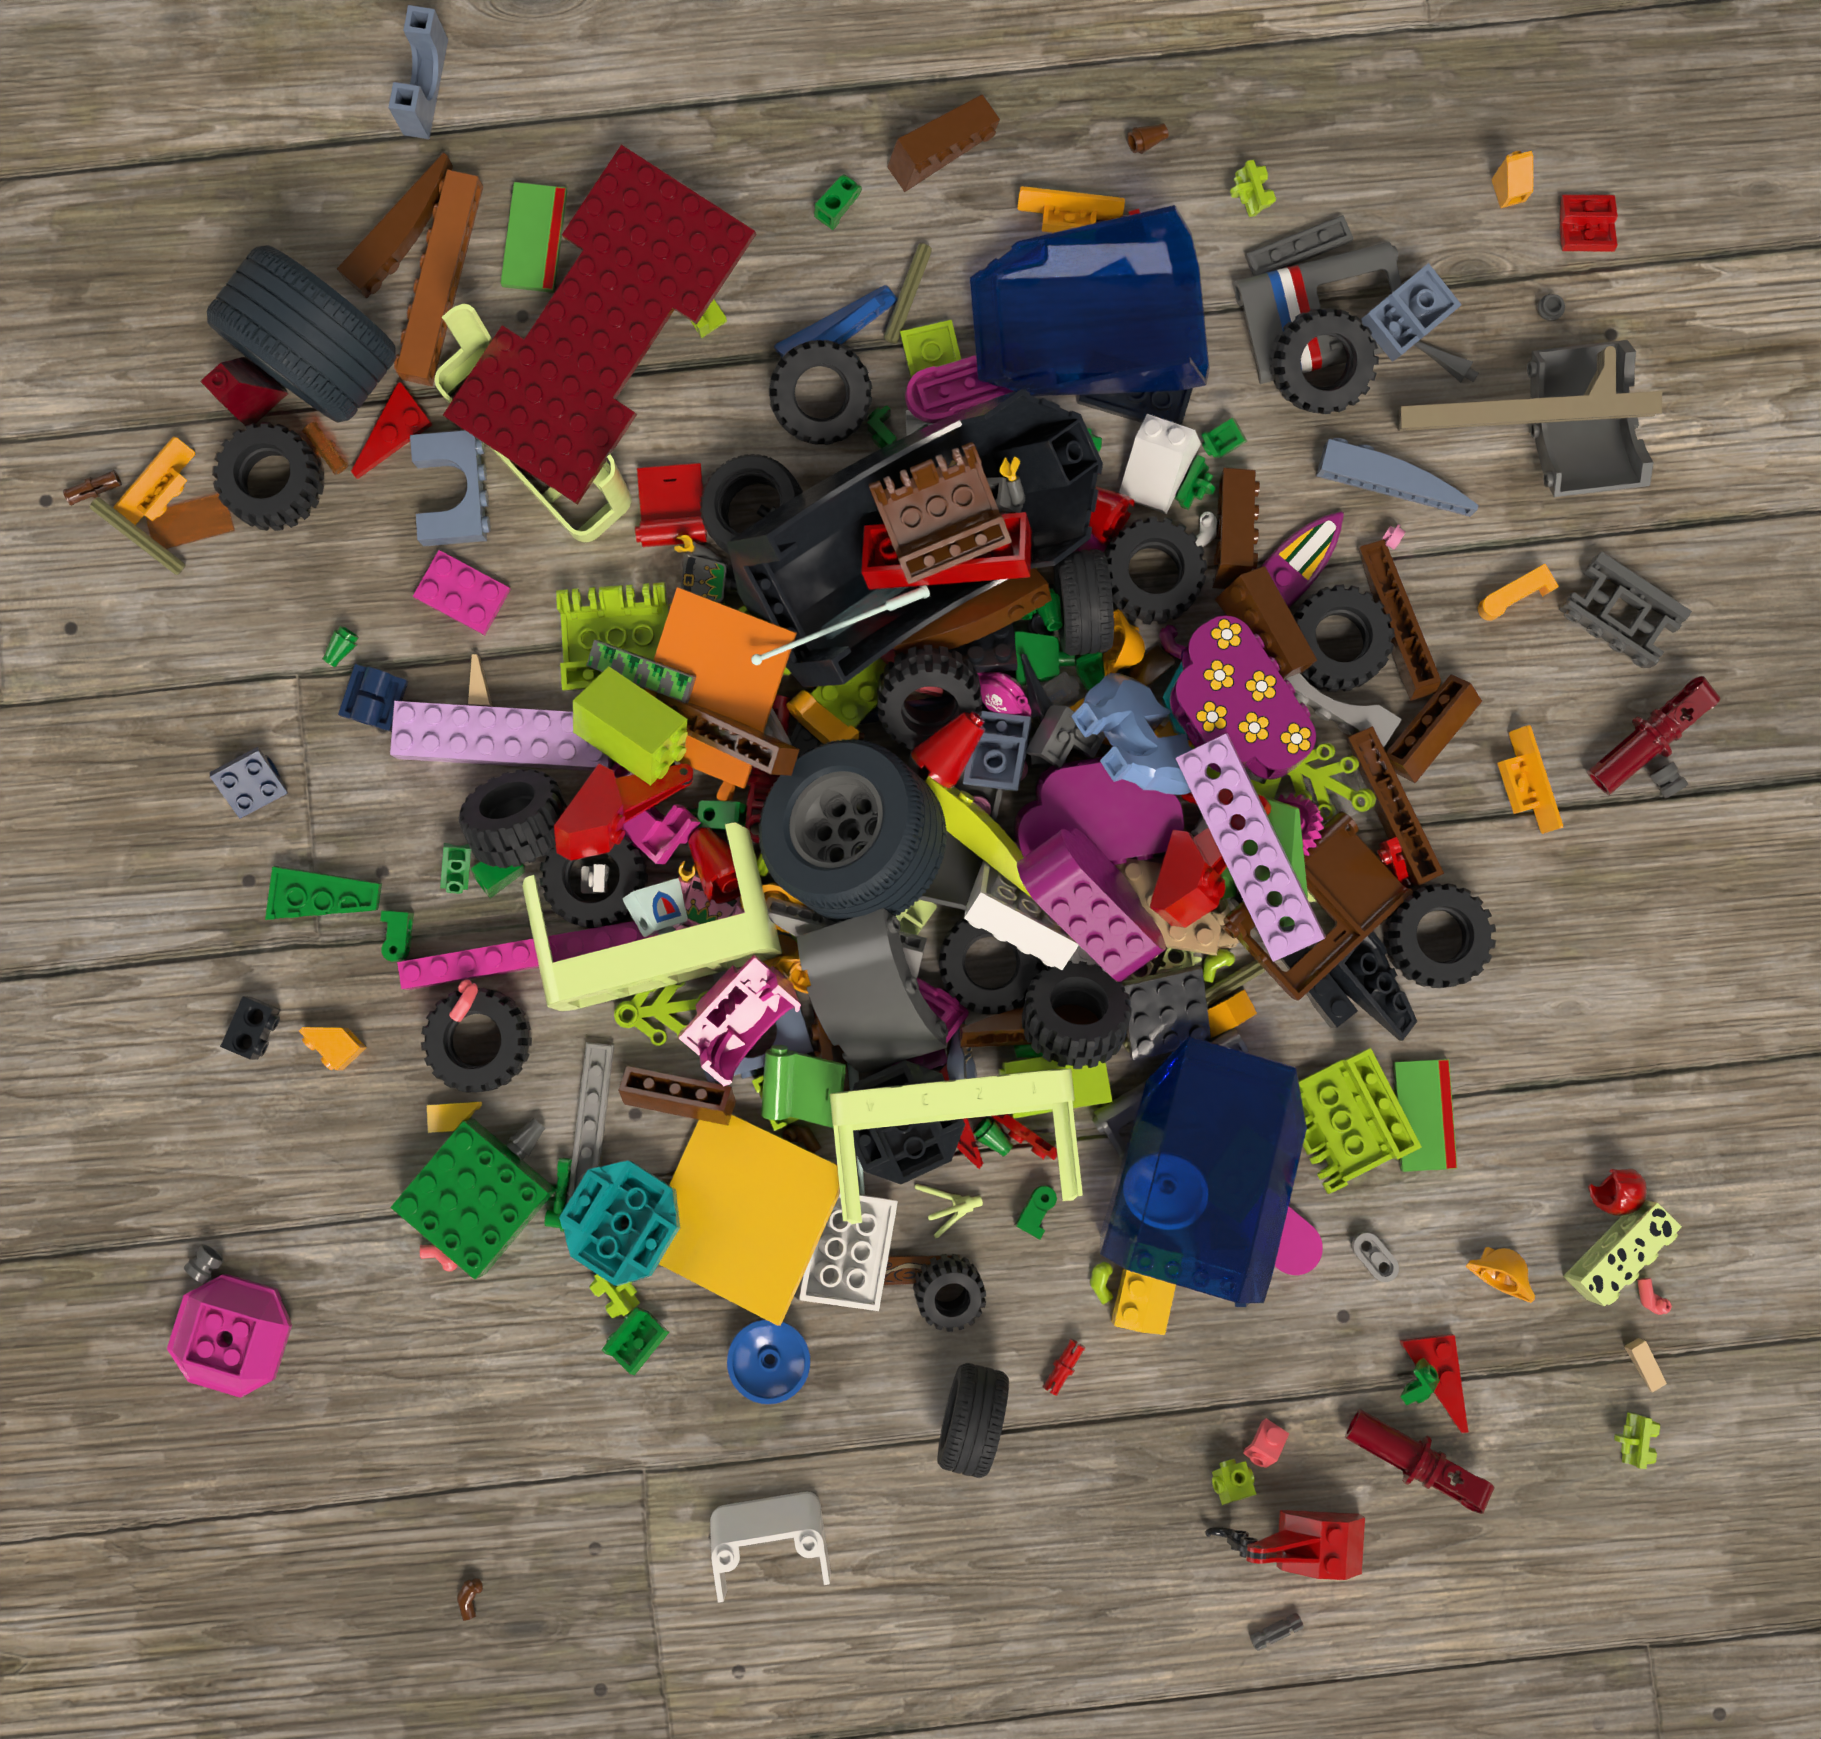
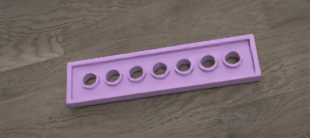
M1228 733L1177 757L1176 761L1272 961L1274 962L1325 939L1326 936ZM1210 763H1216L1220 766L1221 775L1219 778L1211 779L1207 775L1206 769ZM1224 788L1231 790L1233 793V801L1227 805L1221 803L1218 797L1219 792ZM1234 814H1240L1245 818L1246 824L1242 830L1232 827L1231 818ZM1246 840H1254L1257 843L1258 851L1255 855H1248L1244 852L1243 843ZM1264 865L1269 868L1270 877L1268 880L1262 881L1256 877L1255 869L1257 866ZM1270 891H1278L1282 895L1283 901L1281 905L1272 906L1268 902L1267 895ZM1284 916L1291 917L1295 922L1294 930L1290 932L1282 930L1279 925L1280 919Z

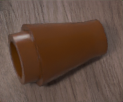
M1164 123L1134 127L1127 135L1128 145L1133 153L1139 152L1143 154L1156 144L1168 139V129Z

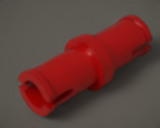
M1074 1339L1069 1340L1061 1357L1054 1361L1053 1365L1055 1367L1042 1385L1048 1391L1055 1382L1054 1387L1050 1391L1055 1396H1058L1068 1376L1073 1375L1075 1371L1073 1368L1086 1349L1080 1344L1073 1353L1072 1351L1078 1343Z

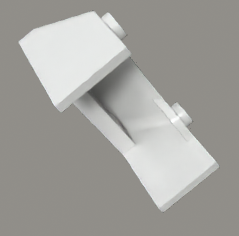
M806 1491L721 1505L713 1511L710 1519L711 1559L718 1603L724 1602L727 1593L725 1572L732 1571L739 1563V1546L794 1538L796 1550L801 1556L805 1558L820 1557L824 1585L830 1584L831 1569L819 1498L814 1493Z

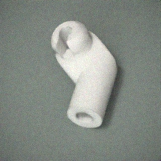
M1208 511L1200 516V534L1196 536L1198 538L1196 545L1204 547L1217 536V519L1212 512Z

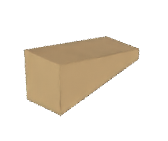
M472 654L468 704L470 706L493 707L481 659L478 655Z
M1637 1338L1624 1346L1650 1392L1653 1393L1667 1384L1645 1340Z

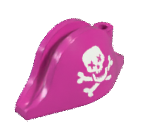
M1000 672L977 673L981 685L982 701L989 710L996 713L1031 716L1028 699L1015 678Z

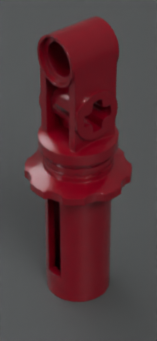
M1704 676L1692 679L1659 710L1654 709L1650 713L1651 716L1646 720L1640 717L1634 718L1632 723L1635 726V730L1587 771L1588 776L1607 795L1612 794L1657 754L1664 757L1670 756L1672 750L1669 744L1674 740H1679L1682 737L1683 731L1694 724L1704 713L1716 706L1720 701V696Z
M776 695L772 708L788 736L791 713L787 708V703L791 699ZM752 766L746 784L750 789L747 799L745 828L750 831L751 840L759 843V835L751 833V827L755 823H760V815L764 807L763 804L766 802L765 799L768 796V792L771 791L770 788L773 787V783L777 781L776 779L780 775L769 774Z
M1362 1409L1356 1412L1346 1431L1345 1439L1403 1471L1402 1481L1404 1484L1409 1485L1416 1479L1422 1482L1423 1487L1429 1489L1432 1486L1441 1493L1458 1501L1467 1509L1479 1514L1484 1513L1494 1491V1485L1447 1460L1445 1453L1432 1450L1430 1448L1432 1439L1429 1436H1425L1422 1441L1418 1442ZM1449 1475L1453 1476L1452 1481L1455 1483V1485L1450 1484L1451 1478L1448 1477Z

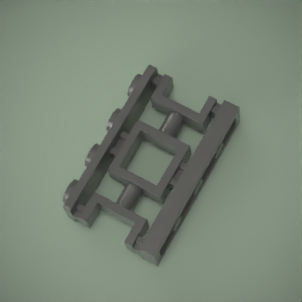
M1600 552L1593 557L1588 565V569L1583 573L1594 581L1584 598L1573 592L1559 610L1565 613L1564 617L1569 621L1580 623L1586 627V631L1593 637L1602 638L1607 641L1609 647L1614 651L1625 653L1631 657V661L1641 668H1651L1657 665L1660 660L1659 657L1664 653V651L1653 645L1663 628L1665 627L1672 633L1678 631L1682 626V622L1688 619L1692 611L1605 553ZM1605 579L1618 586L1610 597L1599 590ZM1618 598L1639 610L1628 628L1608 615ZM1592 599L1603 605L1597 617L1584 609ZM1650 609L1663 616L1655 626L1644 620ZM1637 629L1648 635L1641 647L1629 639Z

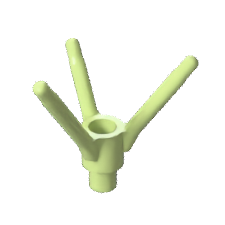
M915 1184V1189L952 1200V1207L928 1216L929 1220H934L955 1212V1215L934 1234L935 1238H939L966 1213L972 1212L973 1208L983 1205L980 1195L962 1197L961 1195Z

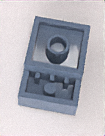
M1428 263L1361 320L1363 326L1369 327L1372 332L1371 336L1393 362L1459 308L1461 303Z
M982 711L981 718L985 722L983 724L985 731L966 765L963 784L1018 791L1030 737L1031 717Z

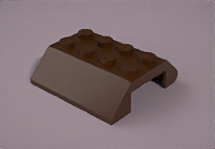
M973 441L962 446L964 457L961 456L958 448L952 450V456L956 464L948 468L945 458L939 455L936 456L938 468H935L931 458L910 467L913 476L911 479H909L906 469L900 471V478L904 484L902 487L895 489L894 483L889 476L883 478L887 489L883 490L880 480L869 484L908 584L1012 542L982 469L981 460Z

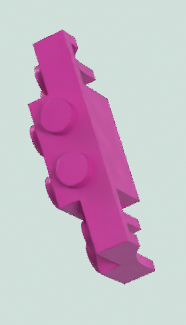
M617 762L611 768L614 771L615 778L633 775V773ZM674 804L666 817L653 806L624 823L625 835L633 842L631 845L640 848L655 864L665 865L680 843L686 844L692 832L696 830L701 822L683 805Z

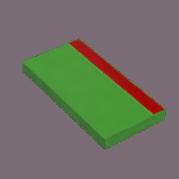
M514 182L501 276L502 287L555 293L568 193L567 188Z
M1449 1059L1393 1062L1395 1096L1422 1148L1400 1158L1401 1171L1458 1169Z

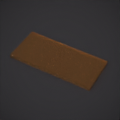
M219 494L167 507L163 515L156 517L153 521L146 517L150 537L165 549L233 532L235 529L231 513L218 498Z

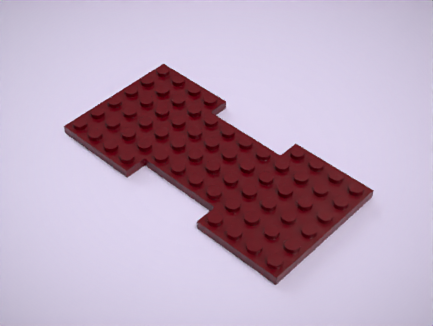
M622 144L562 233L566 240L583 251L525 339L503 325L500 327L443 414L445 418L577 505L608 460L607 456L612 454L637 416L634 411L617 401L616 398L674 310L693 323L698 324L756 236L755 230Z

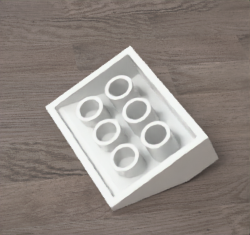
M983 860L966 905L964 919L968 920L975 928H983L991 932L998 940L1010 942L1021 952L1040 958L1047 966H1055L1063 970L1079 945L1030 896Z
M859 1194L862 1223L851 1224L848 1221H843L841 1195H839L794 1297L802 1301L879 1311L898 1201Z

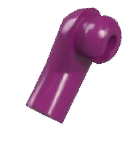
M1167 625L1159 632V638L1164 651L1182 660L1186 647L1176 643L1174 638L1178 635L1177 629L1173 625Z

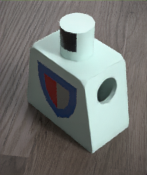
M679 878L633 891L622 898L644 937L675 931L674 928L687 922V913Z

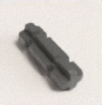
M1294 1613L1288 1616L1286 1621L1282 1619L1264 1628V1632L1260 1633L1258 1631L1252 1634L1250 1640L1254 1648L1260 1651L1267 1647V1643L1273 1644L1291 1635V1631L1295 1633L1303 1629V1622L1299 1615Z

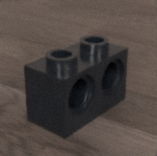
M242 996L220 1047L247 1059L258 1060L267 1051L269 1046L267 1039L270 1032L274 1031L279 1024L280 1016L278 1014L281 1009L253 997ZM258 1009L264 1015L262 1022L259 1024L254 1020V1013ZM247 1034L252 1038V1045L248 1049L243 1046V1038Z

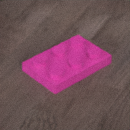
M438 550L413 597L485 636L511 589Z

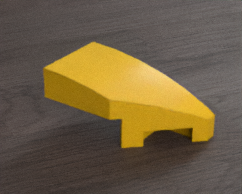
M482 1102L427 1105L428 1133L455 1131L463 1121L469 1120L473 1113L481 1108Z

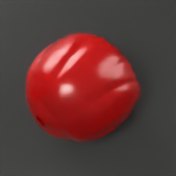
M1611 1169L1609 1172L1612 1174L1599 1187L1592 1184L1588 1186L1593 1203L1602 1211L1615 1216H1624L1637 1212L1643 1206L1647 1197L1645 1179L1634 1169Z

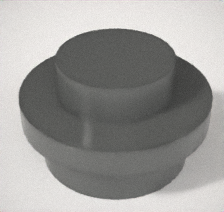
M1556 294L1545 295L1538 303V313L1547 321L1559 319L1565 311L1564 300Z

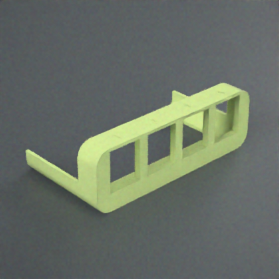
M468 304L455 306L442 316V319L461 347L459 351L437 370L435 375V385L449 404L452 401L450 395L465 382L492 341L476 310ZM492 449L578 541L591 542L597 539L625 514L631 505L630 491L613 457L609 454L607 457L611 466L606 461L593 481L604 494L608 503L583 526L575 530L551 506L562 494L550 487L541 495L517 469L518 465Z
M736 822L725 824L745 913L554 963L536 878L534 875L526 877L522 887L547 1006L558 1011L576 1010L728 971L732 965L739 968L753 955L757 956L761 961L781 956L782 950L776 924L770 921L750 831Z
M1053 1069L830 1093L843 1221H848L851 1224L862 1223L853 1130L1039 1110H1053L1062 1201H1071L1077 1196H1083L1072 1103L1075 1100L1072 1069Z

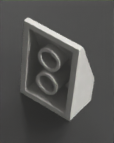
M1147 414L1135 437L1119 493L1133 498L1134 503L1167 514L1201 445L1196 431Z

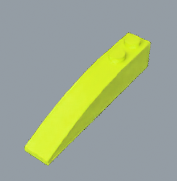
M928 776L925 782L933 790L940 802L945 817L946 830L1030 896L1019 877L1017 862L1024 857L1012 839L980 806L973 802L975 799L972 795L962 790L959 791L955 787L946 788Z

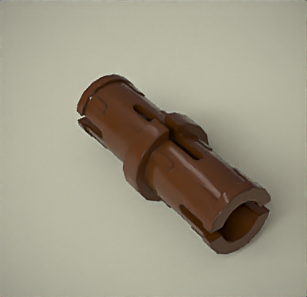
M112 470L94 479L92 477L86 478L84 483L64 489L63 494L66 501L72 506L90 497L94 499L100 497L101 493L120 487L122 483L117 472Z

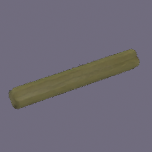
M920 243L917 247L884 334V340L896 344L899 340L900 331L903 329L932 252V248L929 245Z
M99 497L92 501L89 506L92 511L175 575H179L186 566L185 563Z

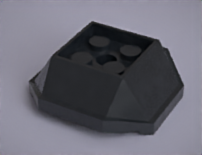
M903 1060L854 1083L852 1091L945 1081L942 1073ZM963 1119L910 1124L904 1130L898 1129L896 1126L853 1130L855 1153L864 1172L902 1185L951 1162L965 1123Z

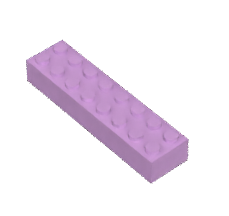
M394 701L390 755L397 759L594 771L598 764L609 769L612 768L613 760L573 733V712Z

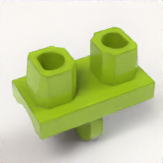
M1249 160L1242 169L1235 173L1236 178H1234L1236 186L1230 190L1232 198L1240 197L1241 203L1246 206L1249 217L1256 216L1276 201L1274 191L1271 189L1264 190L1262 186L1268 179L1266 166H1256L1254 160Z
M596 1274L594 1276L596 1279L589 1286L595 1296L599 1297L606 1292L612 1301L605 1308L611 1318L621 1314L625 1316L640 1304L634 1295L637 1293V1290L632 1285V1282L614 1286Z
M1627 1412L1623 1434H1614V1440L1622 1443L1623 1463L1634 1465L1640 1469H1647V1464L1656 1463L1657 1452L1655 1448L1649 1447L1650 1437H1657L1660 1433L1659 1423L1652 1421V1418Z

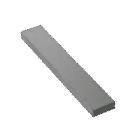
M586 1042L567 1203L587 1170L600 1167L615 1045Z

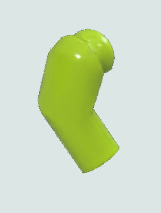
M1220 949L1217 951V956L1208 955L1203 966L1204 981L1213 983L1218 968L1226 965L1231 966L1234 963V954L1227 949Z
M1108 1262L1097 1264L1093 1268L1090 1278V1286L1102 1305L1114 1298L1106 1286L1109 1275L1113 1272V1268Z

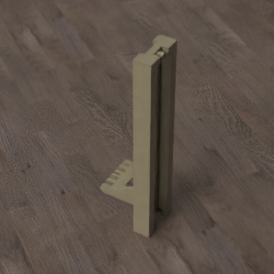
M1608 346L1597 354V371L1583 396L1401 406L1398 410L1399 431L1653 417L1655 414H1662V391L1616 394V349L1613 346Z

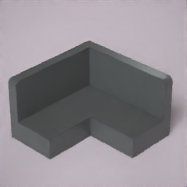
M1050 706L1028 745L1026 753L1040 756L1053 766L1061 768L1072 747L1088 758H1094L1106 736L1103 732H1100L1097 735L1091 734L1089 737H1084L1071 717L1075 713L1067 706Z

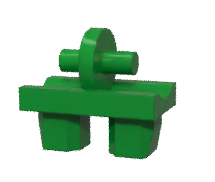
M1197 455L1196 459H1193L1185 475L1187 477L1184 483H1181L1174 498L1179 501L1184 509H1190L1194 498L1202 500L1204 494L1212 495L1215 491V487L1210 483L1213 475L1207 473L1209 466L1204 463L1205 457Z
M450 843L443 844L440 888H445L447 893L461 894L463 890H468L471 859L469 844L462 846Z

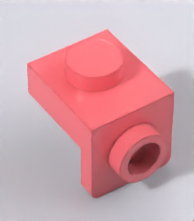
M1266 1418L1261 1422L1252 1444L1245 1448L1243 1454L1249 1457L1253 1464L1267 1468L1278 1461L1289 1433Z

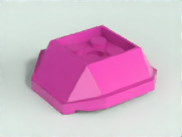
M223 1274L183 1296L167 1350L188 1382L241 1398L276 1379L292 1323L281 1301L282 1298L278 1289L229 1274ZM225 1331L232 1334V1344H227L224 1341L223 1334Z

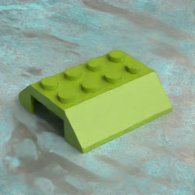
M665 582L653 583L654 598L651 595L650 584H643L642 595L644 596V602L638 603L635 602L633 585H626L627 600H625L623 585L599 587L600 602H598L596 587H590L588 591L590 606H582L579 588L572 589L573 604H571L569 589L556 590L557 610L561 614L563 663H560L563 691L585 689L602 673L599 670L586 666L594 640H600L654 660L669 613Z
M1371 1048L1341 1059L1293 1083L1277 1094L1281 1105L1291 1102L1290 1105L1284 1108L1286 1114H1293L1300 1110L1303 1116L1297 1119L1292 1126L1294 1130L1304 1127L1296 1134L1306 1154L1309 1155L1317 1152L1309 1158L1311 1163L1317 1164L1325 1159L1328 1166L1320 1170L1317 1175L1320 1180L1329 1177L1322 1182L1327 1194L1347 1186V1181L1391 1159L1398 1160L1422 1148Z

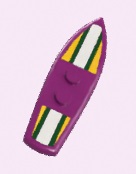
M1342 511L1321 517L1302 527L1286 539L1262 564L1261 567L1265 566L1288 608L1307 591L1327 565L1341 533L1344 517Z

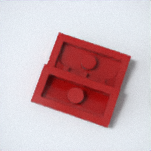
M1562 195L1560 204L1562 251L1615 252L1618 245L1615 222L1618 217L1615 195Z

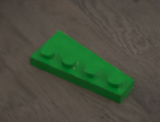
M273 866L265 920L376 911L379 909L382 883Z

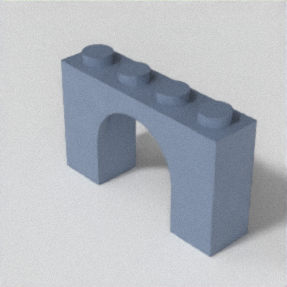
M408 5L403 31L412 51L410 84L393 82L388 108L403 135L430 139L448 38L435 9Z
M465 430L410 435L412 462L417 468L451 466L463 471L467 478L466 495L455 508L443 512L416 514L417 540L423 546L487 541V533L491 531L489 517L485 516V506L489 505L487 490H483V480H487L485 464L481 463V454H485L484 443Z
M801 1006L798 1012L795 1011V1008H792L776 1021L777 1035L773 1045H784L788 1047V1050L809 1055L810 1052H814V1048ZM765 1054L755 1058L744 1057L737 1067L734 1076L741 1074L742 1079L757 1075L756 1069L765 1066ZM704 1070L707 1082L721 1084Z

